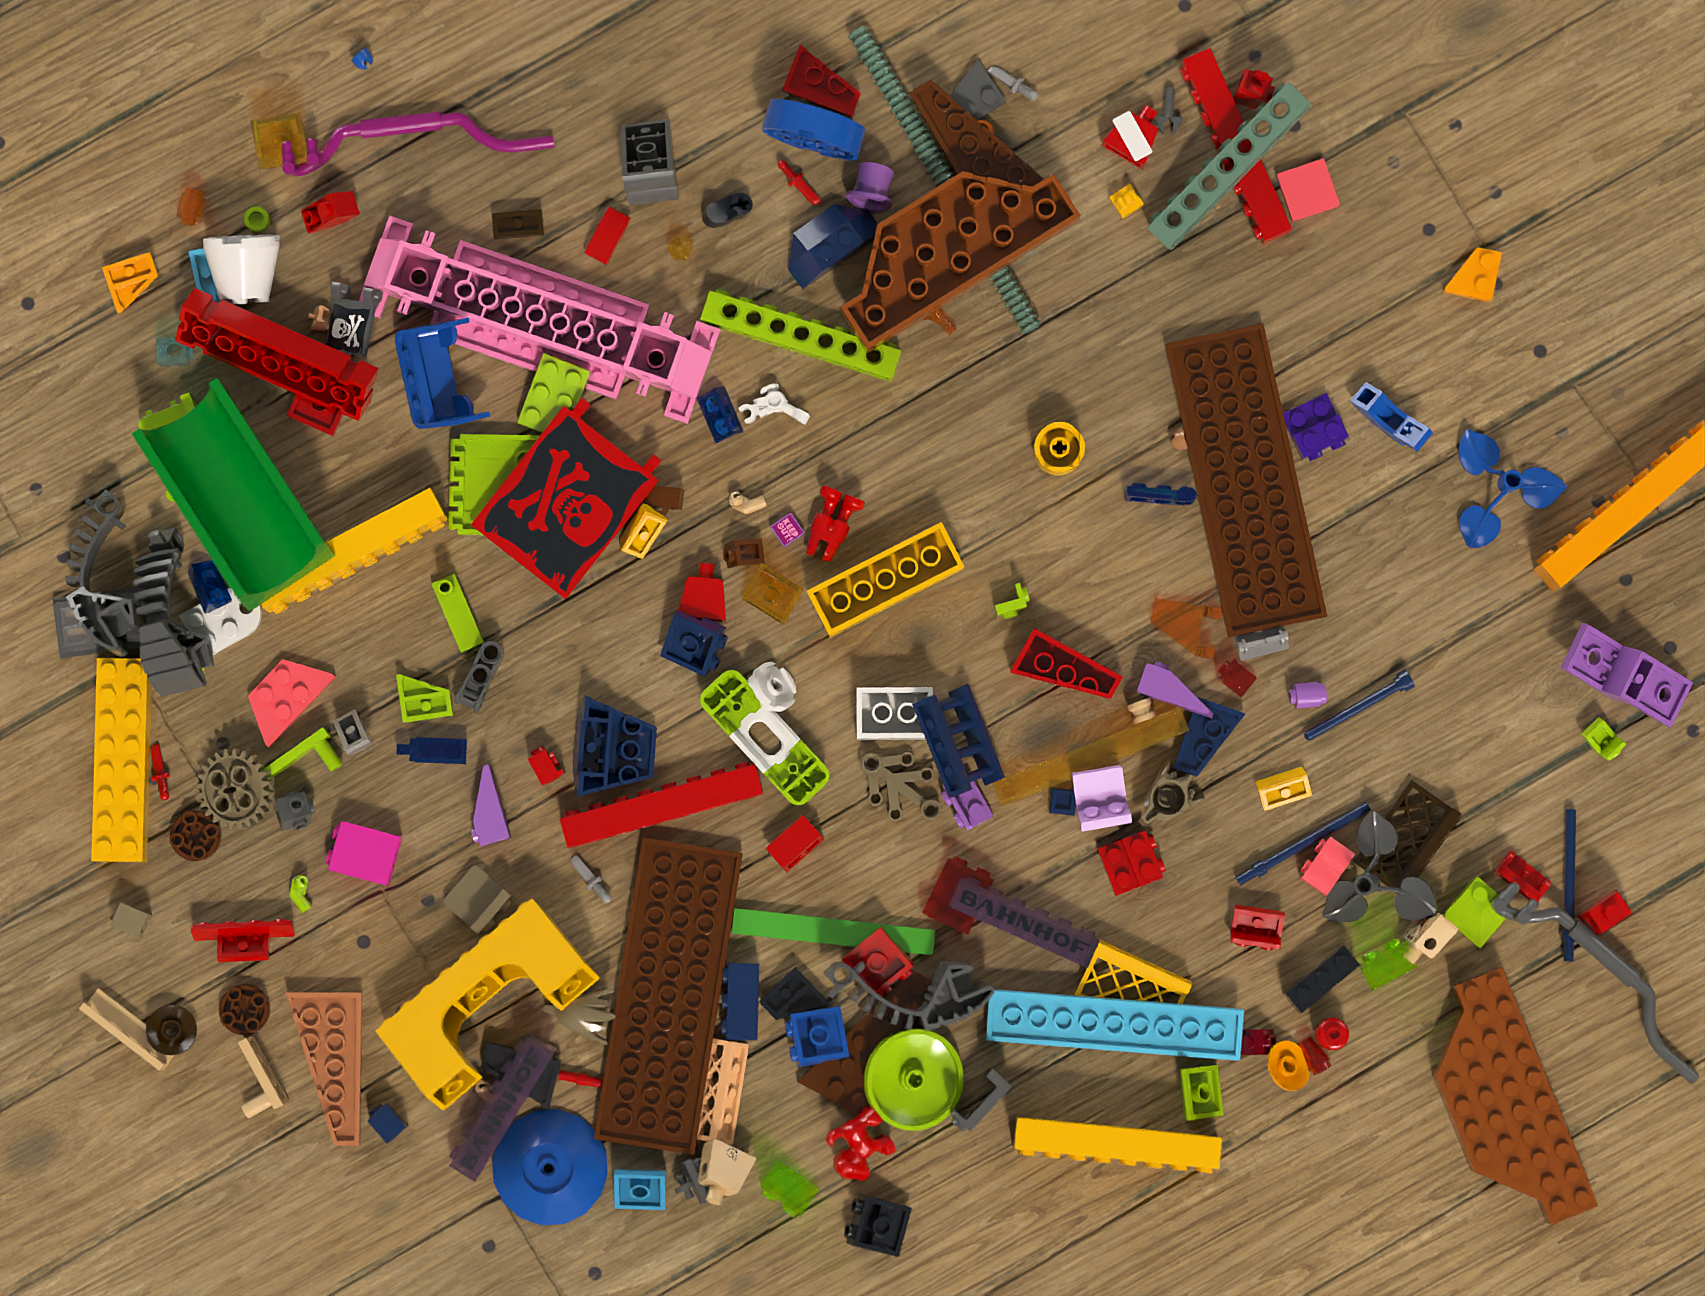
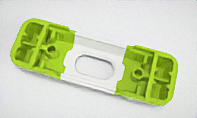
M735 670L725 671L702 692L700 702L704 710L789 802L794 805H803L827 784L830 777L827 767L775 711L767 712L761 707L760 701L749 686L748 681ZM756 722L765 723L780 739L782 744L780 751L775 755L764 753L749 736L751 725Z

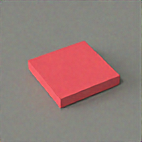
M1324 158L1276 174L1292 222L1340 206Z

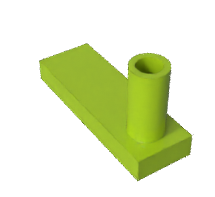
M452 574L431 583L460 652L463 653L484 644L485 642L456 575Z
M322 727L265 767L264 771H271L270 775L267 776V780H271L313 749L319 754L330 772L342 766L343 762L327 741L332 737L327 729Z

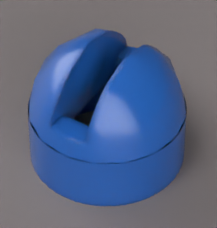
M365 47L351 61L359 69H368L364 62L367 61L372 65L373 56Z

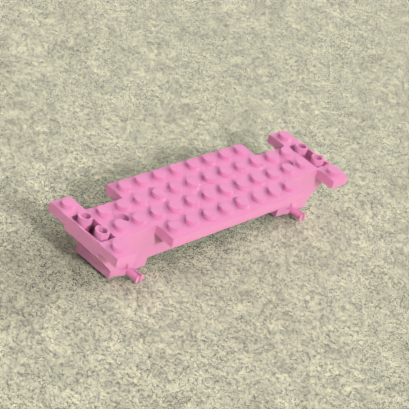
M389 216L364 283L366 288L383 291L382 300L376 307L374 317L381 319L389 296L401 299L397 312L407 315L411 303L435 311L430 324L469 317V323L455 326L458 332L455 345L534 372L538 369L543 353H549L591 370L585 389L615 400L618 398L625 377L640 382L636 391L638 395L641 394L646 397L649 385L671 392L664 416L688 424L721 331L719 328L696 321L689 341L687 338L676 335L669 330L674 317L672 314H669L668 317V313L664 312L660 326L644 324L650 307L649 304L462 240L459 242L454 259H450L448 256L437 253L431 248L435 233L425 230L421 244H410L408 241L414 224ZM418 273L426 274V280L422 284H415L413 281L414 276ZM363 291L359 299L360 302H364ZM654 354H660L664 358L663 362L658 366H654L649 362L650 357Z

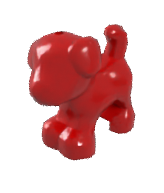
M869 1106L862 1109L854 1119L848 1120L841 1127L831 1130L826 1135V1142L829 1146H832L834 1141L841 1137L849 1145L848 1149L839 1151L833 1160V1167L836 1173L843 1179L867 1180L870 1176V1169L866 1159L876 1151L885 1156L896 1151L895 1144L888 1135L884 1137V1134L873 1138L866 1131L867 1125L872 1127L882 1122L878 1112Z

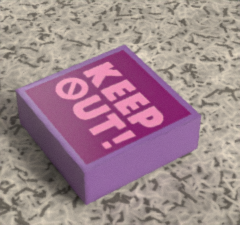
M791 513L770 526L784 548L805 534Z

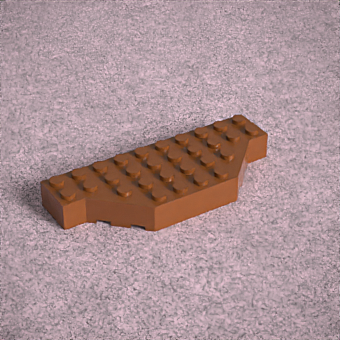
M962 171L877 224L862 293L840 306V313L865 352L869 353L1079 222L1081 215L1054 174L1031 187Z
M1497 967L1452 985L1451 989L1460 1011L1432 1076L1470 1171L1537 1199L1544 1219L1550 1225L1598 1207L1502 967Z

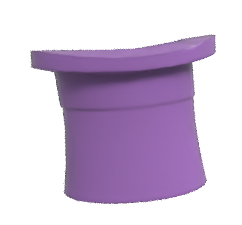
M859 163L856 183L853 191L846 193L847 200L859 209L869 211L870 213L888 211L892 207V200L888 198V191L894 171L878 163Z

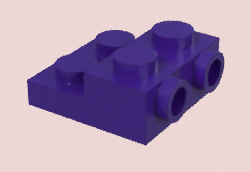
M1327 393L1283 413L1287 431L1301 460L1308 458L1309 461H1313L1323 456L1322 451L1331 447L1332 451L1346 445L1345 440L1349 438V435L1339 414H1336Z

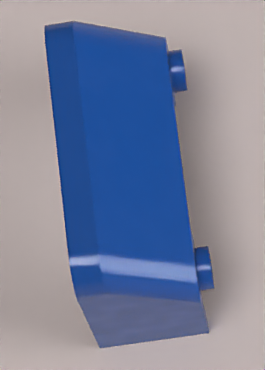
M469 317L398 331L395 335V346L410 414L414 425L418 429L459 425L490 417L489 411L474 413L473 402L466 395H458L447 346L454 345L458 336L455 326L469 323Z

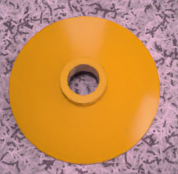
M1281 1041L1273 1045L1267 1060L1272 1079L1284 1090L1296 1091L1301 1089L1307 1083L1310 1075V1065L1305 1052L1300 1046L1291 1041Z

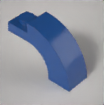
M1367 382L1362 385L1350 400L1357 410L1383 433L1400 445H1406L1416 452L1421 449L1433 434L1429 427L1407 415L1392 403L1381 390Z

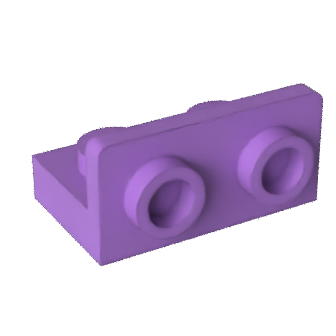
M974 781L970 782L972 790L950 799L945 787L942 786L944 792L941 795L947 806L953 805L956 811L953 817L959 828L965 827L966 831L993 817Z

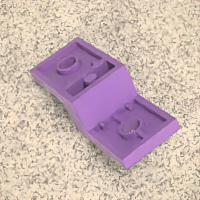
M1585 623L1581 624L1560 667L1610 699L1632 705L1668 727H1672L1693 684L1692 681L1645 652L1623 646ZM1592 651H1594L1595 657L1594 660L1590 663L1589 655ZM1664 688L1665 695L1660 700L1659 693Z

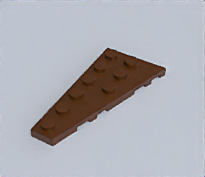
M932 80L909 92L956 174L964 171L977 176L991 177L1008 181V183L1031 187L1044 180L1030 165L1018 157L1007 145L979 123Z
M913 971L884 999L901 1007L917 1009L924 1003V995L928 993L929 990L927 989L931 985L932 980ZM886 1006L882 1019L873 1017L871 1010L846 1034L848 1058L815 1064L797 1082L857 1114L865 1107H870L864 1088V1074L868 1059L883 1039L894 1032L903 1030L902 1021L905 1013L900 1012L897 1025H892L886 1021L892 1009L891 1007ZM913 1015L912 1026L917 1018V1015Z

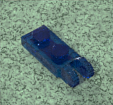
M1132 483V486H1127L1125 490L1124 500L1190 506L1195 502L1197 492L1193 488L1182 486L1179 490H1172V487L1167 485L1147 488L1146 484Z

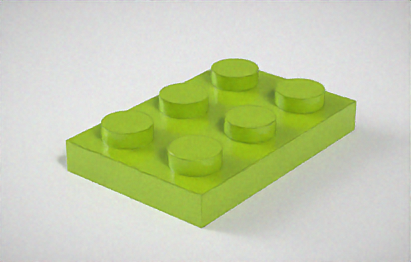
M544 352L517 423L543 433L563 406L570 411L575 408L583 395L591 370Z

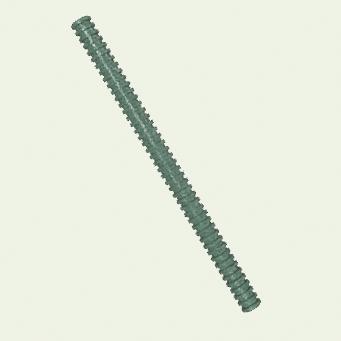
M861 26L853 30L848 36L849 40H853L852 45L857 47L856 52L861 54L860 59L865 61L864 66L869 68L868 73L873 74L872 79L877 81L875 84L877 87H880V93H884L883 98L888 100L887 105L892 107L891 112L896 114L895 119L900 121V127H904L903 132L908 134L907 139L912 141L910 143L911 146H915L916 149L914 151L919 153V160L924 161L922 165L927 167V173H931L930 178L935 180V187L940 186L953 178L954 173H950V167L945 165L947 161L945 159L942 160V153H938L939 148L934 146L935 141L930 139L931 134L926 132L927 127L922 125V119H918V112H914L915 107L910 105L911 100L906 98L907 93H903L904 88L899 86L900 81L895 79L896 74L894 72L891 73L892 68L887 66L888 61L883 59L884 54L879 52L880 47L875 45L876 40L871 38V32H867L868 27ZM1007 266L989 277V279L994 281L993 286L998 288L997 293L1002 295L1001 300L1006 301L1005 306L1010 308L1009 313L1014 315L1013 320H1017L1018 323L1016 325L1021 327V334H1027L1038 328L1041 322L1036 320V313H1032L1033 308L1028 306L1029 301L1024 299V293H1020L1021 288L1016 286L1017 281L1012 279L1013 274L1008 272L1009 267Z

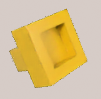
M1128 184L1109 197V200L1122 219L1144 205L1131 184Z

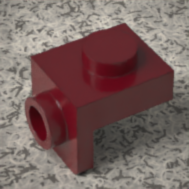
M1242 1029L1240 1055H1268L1270 1049L1276 1044L1274 1030Z

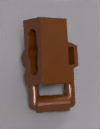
M654 486L642 503L647 504L661 515L666 516L669 509L682 510L685 490L677 487Z

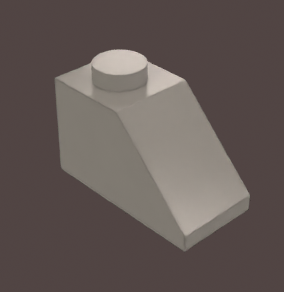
M355 709L333 721L348 755L352 756L374 744L368 729Z

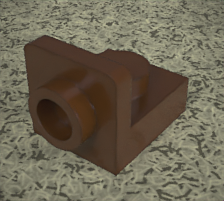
M762 538L734 540L724 545L723 557L725 562H727L728 569L765 563Z

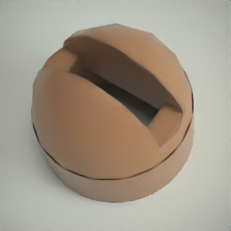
M1184 429L1173 432L1170 436L1171 446L1177 450L1187 449Z

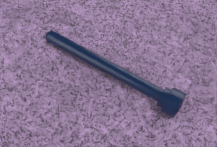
M1406 670L1397 673V677L1393 679L1394 682L1304 733L1305 739L1312 740L1398 690L1400 692L1403 690L1407 692L1415 687L1413 680Z

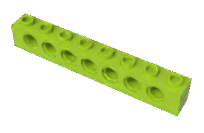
M716 289V292L709 291L701 316V322L879 379L889 382L893 381L901 356V350L897 349L898 346L896 344L885 342L872 350L877 351L881 356L879 361L872 363L867 360V353L856 336L850 335V330L836 326L834 330L825 327L826 323L816 319H812L811 322L802 320V315L790 311L786 315L777 312L778 308L772 305L764 304L763 307L754 305V300L740 296L738 300L730 297V293L724 290ZM728 306H733L737 309V314L734 317L728 318L724 316L723 310ZM750 314H758L761 317V321L757 325L749 324L747 317ZM781 321L784 323L785 328L782 332L776 333L771 330L772 323ZM804 328L809 332V336L805 340H799L794 335L796 330ZM822 336H829L832 338L833 343L830 347L824 348L819 345V339ZM845 344H854L857 348L856 352L853 355L845 354L842 350Z

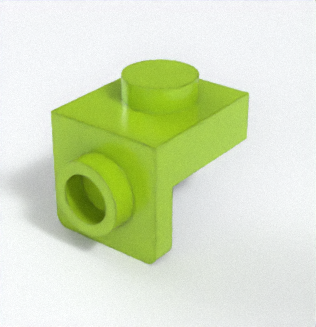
M1020 583L1014 585L1018 599L995 605L994 609L997 617L1003 616L1004 620L1018 616L1017 611L1027 608L1026 602H1030L1026 587L1021 588Z
M1600 717L1581 733V736L1596 754L1607 761L1618 756L1626 746L1625 741L1617 737Z

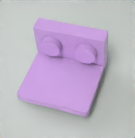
M1121 765L1072 774L1077 817L1082 831L1132 823L1131 813L1126 800Z

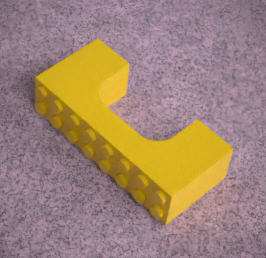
M533 899L522 903L512 916L502 920L493 932L483 936L473 949L463 953L454 965L444 969L434 982L424 986L415 998L405 1002L395 1015L385 1019L376 1030V1033L423 1094L444 1111L483 1078L462 1052L458 1042L459 1030L463 1022L508 983L520 978L531 979L543 995L562 1011L600 977L549 914Z

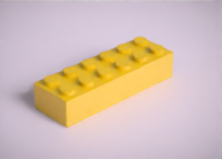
M942 522L807 590V595L829 638L964 570L965 566Z

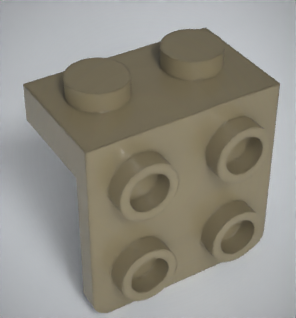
M474 865L446 896L444 904L465 921L474 932L481 935L483 932L487 934L496 924L494 918L499 912L504 914L512 905L510 899L513 895L479 866Z

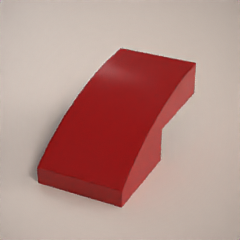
M609 206L593 234L585 254L607 265L618 242L622 239L631 217Z

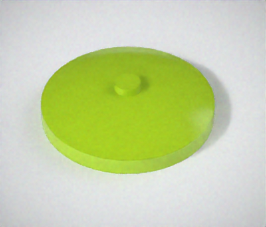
M920 1028L903 1029L883 1039L871 1053L864 1074L865 1093L871 1108L878 1112L881 1119L886 1123L908 1131L925 1130L947 1118L960 1099L964 1082L962 1063L954 1047L937 1033Z

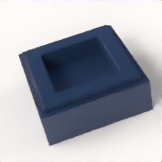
M1051 788L1049 814L1075 816L1076 802L1074 790Z

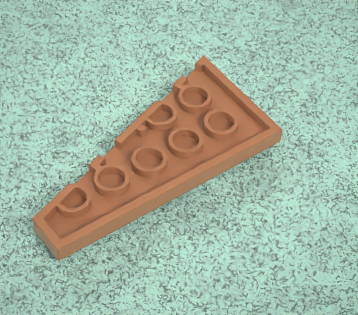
M285 992L317 1089L318 1098L325 1114L324 1117L333 1145L360 1146L363 993Z

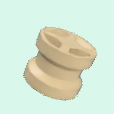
M1146 698L1127 706L1128 711L1132 712V722L1134 725L1157 717L1156 712L1151 708V698Z

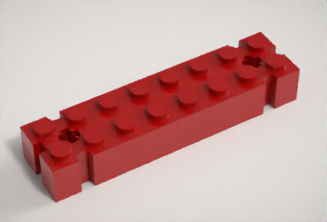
M196 288L193 289L181 306L179 320L182 322L177 328L176 342L192 349L195 346L203 348V353L329 409L336 406L341 409V414L357 421L360 420L371 403L374 390L372 387L376 382L379 368L361 360L357 364L351 361V356L229 302L224 300L220 303L213 301V295Z

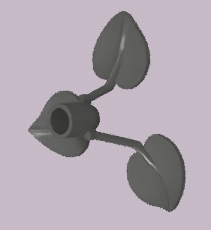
M1371 811L1366 815L1357 834V844L1361 853L1364 855L1375 854V857L1369 867L1365 869V874L1357 877L1354 883L1345 880L1335 883L1327 895L1323 917L1336 922L1356 921L1363 917L1368 909L1367 900L1363 896L1375 893L1376 891L1399 893L1395 897L1394 905L1398 914L1405 919L1419 920L1434 915L1437 911L1436 897L1431 887L1425 881L1417 877H1408L1402 881L1401 889L1397 887L1380 886L1378 876L1371 872L1379 860L1380 854L1391 853L1398 841L1395 827L1376 811Z

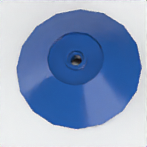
M559 1109L535 1110L515 1120L499 1138L492 1159L493 1182L503 1203L521 1219L542 1226L566 1224L586 1214L600 1198L608 1176L606 1150L601 1140L594 1139L595 1130L580 1116ZM550 1163L553 1165L551 1173H547L544 1170L545 1164Z

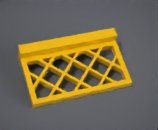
M1099 939L1074 995L1087 996L1081 993L1084 985L1096 981L1100 994L1092 997L1105 998L1106 995L1118 991L1121 999H1125L1122 989L1135 985L1140 997L1136 1000L1145 1001L1159 996L1160 1001L1164 1002L1161 994L1172 991L1180 995L1176 1004H1183L1192 986V981ZM1097 957L1107 961L1111 971L1097 976L1093 967ZM1112 964L1120 968L1113 969ZM1123 970L1129 971L1133 982L1120 986L1115 973ZM1092 971L1094 977L1088 979L1090 972ZM1112 975L1117 988L1103 992L1098 979ZM1135 975L1142 977V979L1137 980ZM1147 980L1154 983L1157 992L1143 997L1138 984ZM1158 985L1166 989L1160 991Z

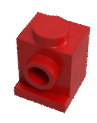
M544 745L530 752L532 757L527 760L542 786H546L565 775L563 769L557 770L556 768L560 764L553 752L548 754Z

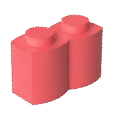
M1331 836L1327 840L1323 838L1314 849L1317 853L1312 861L1307 859L1300 869V872L1303 873L1300 879L1324 896L1330 892L1355 855L1354 852Z

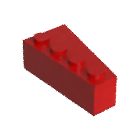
M1037 628L1033 629L1010 671L1013 674L1108 699L1112 698L1123 678V675Z

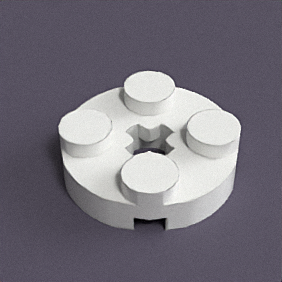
M765 662L753 671L752 676L749 677L748 683L765 711L781 712L794 704L793 694L796 693V685L791 675L783 667L779 670L774 666L776 663Z

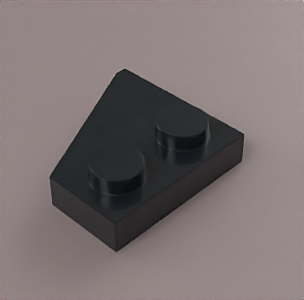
M796 967L759 1001L775 1020L829 1003Z

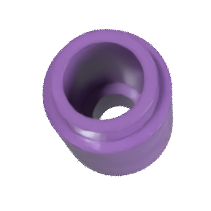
M1318 682L1293 684L1292 689L1288 691L1289 703L1294 704L1295 709L1320 707L1321 704H1326L1327 693L1325 684H1319Z

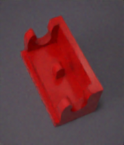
M802 815L765 849L788 873L825 839L806 817Z
M1512 850L1508 852L1494 870V873L1509 885L1513 882L1517 883L1520 886L1518 892L1529 901L1535 899L1538 902L1552 884L1550 880L1536 871Z

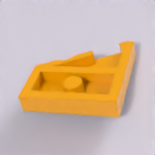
M1477 247L1447 284L1443 292L1491 302L1502 252Z
M151 252L102 267L117 313L123 312L159 276Z

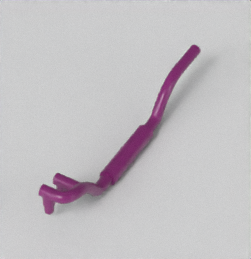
M440 111L365 119L360 120V123L340 126L332 133L330 139L320 152L317 150L316 139L309 138L307 139V161L300 164H295L292 143L290 141H283V154H281L282 170L288 176H303L314 172L333 156L346 137L362 136L364 139L442 130L443 126L460 125L477 142L500 152L555 148L553 136L518 140L498 139L483 131L469 116L463 113L441 114Z

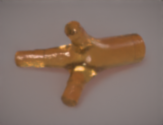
M941 308L936 310L933 315L923 318L924 320H931L939 324L949 336L956 330L954 325L943 314Z

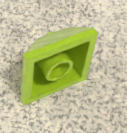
M1473 877L1442 914L1443 917L1458 927V931L1479 949L1506 919L1491 908V902L1499 896L1498 893L1479 877Z

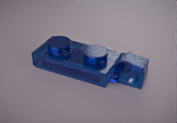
M410 738V744H397L396 754L410 755L409 761L415 763L466 765L467 739Z

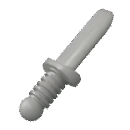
M991 66L987 72L1012 88L1011 93L1015 94L1018 91L1022 95L1029 97L1032 101L1038 98L1036 91L1024 85V78L1020 77L1017 80L995 66Z
M575 855L571 859L572 865L587 882L588 886L585 888L588 891L593 888L594 892L598 894L604 903H609L611 895L599 883L602 877L599 875L596 878L582 860Z

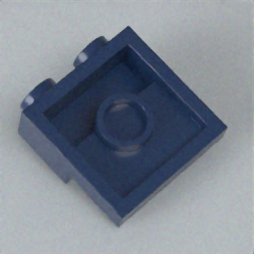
M678 610L674 613L660 656L705 677L711 670L715 671L720 663L721 657L717 656L719 649L722 650L728 640V636L724 634L727 627L705 617L698 620Z

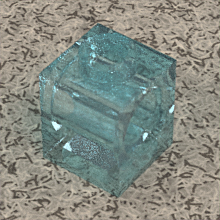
M156 338V363L160 367L190 366V359H194V349L176 342V338ZM175 346H180L182 349L181 355L177 358H171V349Z

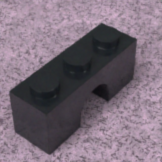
M1344 945L1339 946L1322 960V963L1313 971L1299 979L1282 993L1298 1013H1303L1360 966L1359 962Z

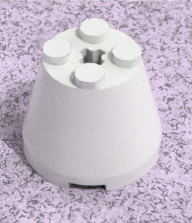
M238 235L203 238V249L220 302L222 300L232 304H247L253 301L269 302L280 246L279 235Z

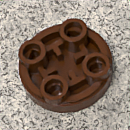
M187 811L180 815L173 823L170 830V844L174 851L186 860H206L218 850L221 843L222 835L218 822L212 823L213 817L211 815L205 816V812Z
M241 984L230 988L223 995L219 1004L221 1023L229 1031L238 1035H250L258 1032L266 1025L270 1017L271 1008L268 997L261 989L253 985Z

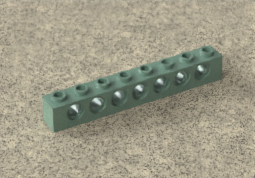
M1290 82L1286 85L1283 83L1279 85L1272 93L1274 97L1268 103L1263 102L1255 110L1257 115L1250 122L1246 120L1237 129L1239 133L1233 140L1227 139L1219 148L1221 152L1215 158L1211 156L1202 165L1203 170L1198 176L1192 175L1184 184L1186 188L1180 194L1175 193L1167 201L1169 206L1162 213L1158 211L1150 218L1149 222L1151 224L1147 228L1168 249L1173 250L1313 106ZM1282 103L1286 104L1287 113L1284 116L1278 117L1275 113L1276 107ZM1262 122H1268L1270 126L1268 133L1265 135H1259L1257 130ZM1245 140H1250L1252 143V148L1248 153L1240 151V144ZM1232 158L1234 167L1232 170L1225 172L1222 168L1223 161ZM1210 176H1214L1216 178V186L1211 190H1207L1205 188V180ZM1196 194L1199 202L1196 207L1189 208L1187 199L1189 196ZM1173 213L1181 215V221L1177 226H1172L1169 221Z

